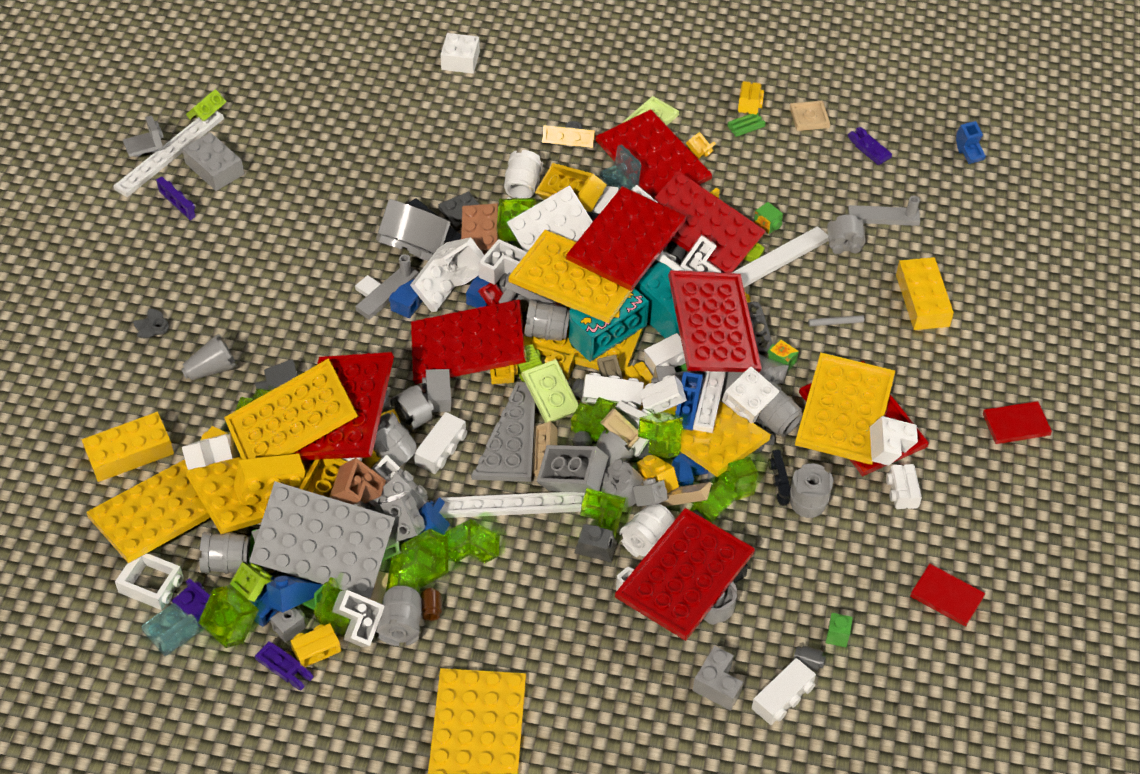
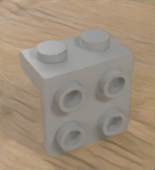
M152 115L145 117L149 129L148 133L123 140L129 157H138L143 153L156 152L163 148L161 138H164L158 121H154Z
M400 468L394 473L392 479L383 486L381 496L370 501V503L380 513L384 514L380 504L390 496L410 491L419 510L427 502L428 493L421 485L417 486L412 475L408 471H403Z

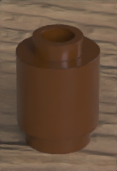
M427 588L420 593L422 615L424 620L435 621L440 618L442 613L441 593L435 588Z

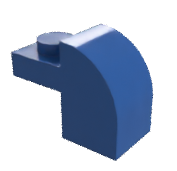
M976 121L960 125L956 134L958 151L964 154L968 164L982 161L986 157L979 143L983 134Z
M683 453L678 455L672 462L679 487L693 485V476L708 474V470L692 459H688Z
M440 497L434 502L432 500L427 501L418 510L424 519L426 527L420 535L430 545L442 537L450 526V523L439 513L445 504Z

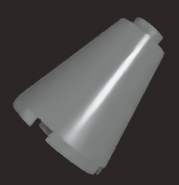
M220 334L215 335L183 363L184 368L181 370L186 379L196 380L237 367V364L233 363L235 360L226 343L222 342Z
M606 430L601 433L595 445L609 456L605 470L616 460L620 459L628 462L634 456L633 450L630 449L628 451L625 447L627 443L610 431L606 434Z

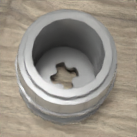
M530 300L524 336H534L556 341L566 339L570 310L567 307L554 303H540L537 300Z
M771 383L779 390V394L759 413L758 418L775 434L784 437L792 432L801 422L803 413L791 397L781 391V388L776 383Z
M391 412V415L386 413L380 418L374 451L378 457L383 458L387 455L398 466H401L415 454L417 450L416 442L409 434V431L398 422V418L393 412Z
M814 463L804 464L794 472L790 490V504L792 509L801 517H817L824 512L829 503L834 481L830 472L828 474L822 465Z
M203 532L200 543V551H202V558H199L200 571L202 573H211V571L224 572L225 574L236 573L242 562L248 564L250 537L231 532L224 534Z
M407 586L392 587L388 589L383 597L382 605H384V609L377 626V633H379V639L387 644L399 646L400 642H406V646L411 645L419 639V623L422 617L421 597L413 588Z

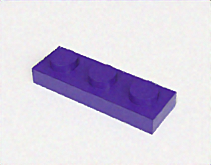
M163 177L156 179L159 192L189 220L196 217L195 205L191 200H187L180 190L177 191L170 181H166Z

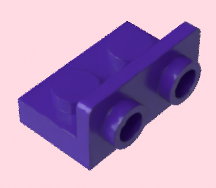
M189 578L186 580L187 588L172 600V603L202 629L220 613L219 600L214 594L205 592L204 587L198 581L193 582Z

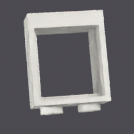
M146 553L136 560L127 563L116 579L115 584L120 594L162 610L171 601L174 591L177 587L181 586L184 577L180 566ZM146 566L169 574L157 594L134 585Z

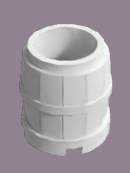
M522 150L521 153H516L517 151H514L509 157L504 188L509 196L515 199L526 200L532 197L536 191L543 161L541 162L540 156L534 152Z
M660 504L647 505L621 528L620 535L622 534L623 536L621 542L633 556L638 557L640 555L645 557L675 519L666 507Z

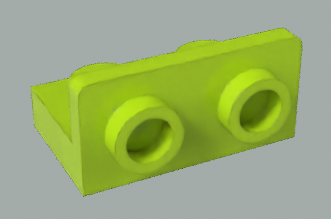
M215 89L194 106L186 116L190 120L196 116L204 122L222 107L226 100Z
M242 562L230 584L248 600L255 602L261 594L264 585L272 581V575L263 571V568L257 564L251 563L249 565Z

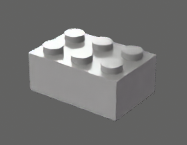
M211 132L182 148L185 164L215 191L244 175L242 160Z
M547 445L536 482L548 491L599 493L609 456L597 446Z

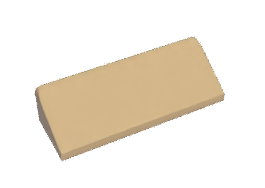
M551 421L534 426L533 476H538L546 446L557 445L558 429Z
M707 482L678 487L667 493L668 500L659 504L666 507L707 500L712 483Z

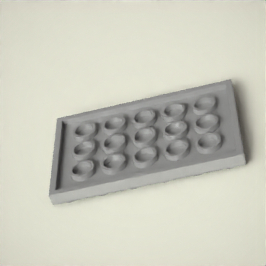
M274 482L249 562L321 584L328 582L331 587L349 590L358 595L371 598L395 517Z

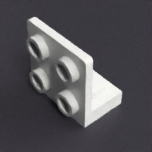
M749 367L725 391L722 402L737 415L746 418L752 424L756 421L759 413L779 394V390L755 369Z

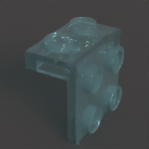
M619 145L617 147L615 165L602 170L600 176L611 187H618L620 189L623 186L631 190L639 184L641 163L623 145Z
M171 604L141 627L144 634L164 656H167L200 632L196 618L192 614L187 616L177 604Z

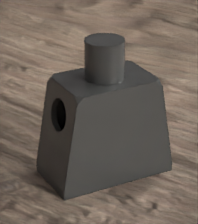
M293 359L265 369L266 380L255 382L257 394L270 392L298 376Z
M584 524L574 553L612 563L617 542L611 530Z

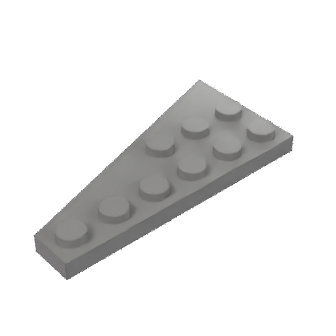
M525 382L516 383L509 397V402L506 408L503 409L501 418L486 444V449L471 475L472 480L531 482L535 401Z

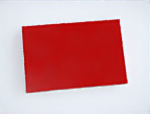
M1038 401L985 409L982 413L995 444L1051 436L1052 433Z
M929 564L912 590L910 597L966 627L986 593Z

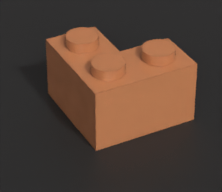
M354 458L340 466L329 498L352 505L360 501L366 504L381 496L386 480L360 460Z

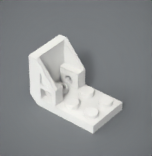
M471 237L446 242L436 250L410 286L431 312H436L455 286L465 285L479 276L478 263L484 257V254Z

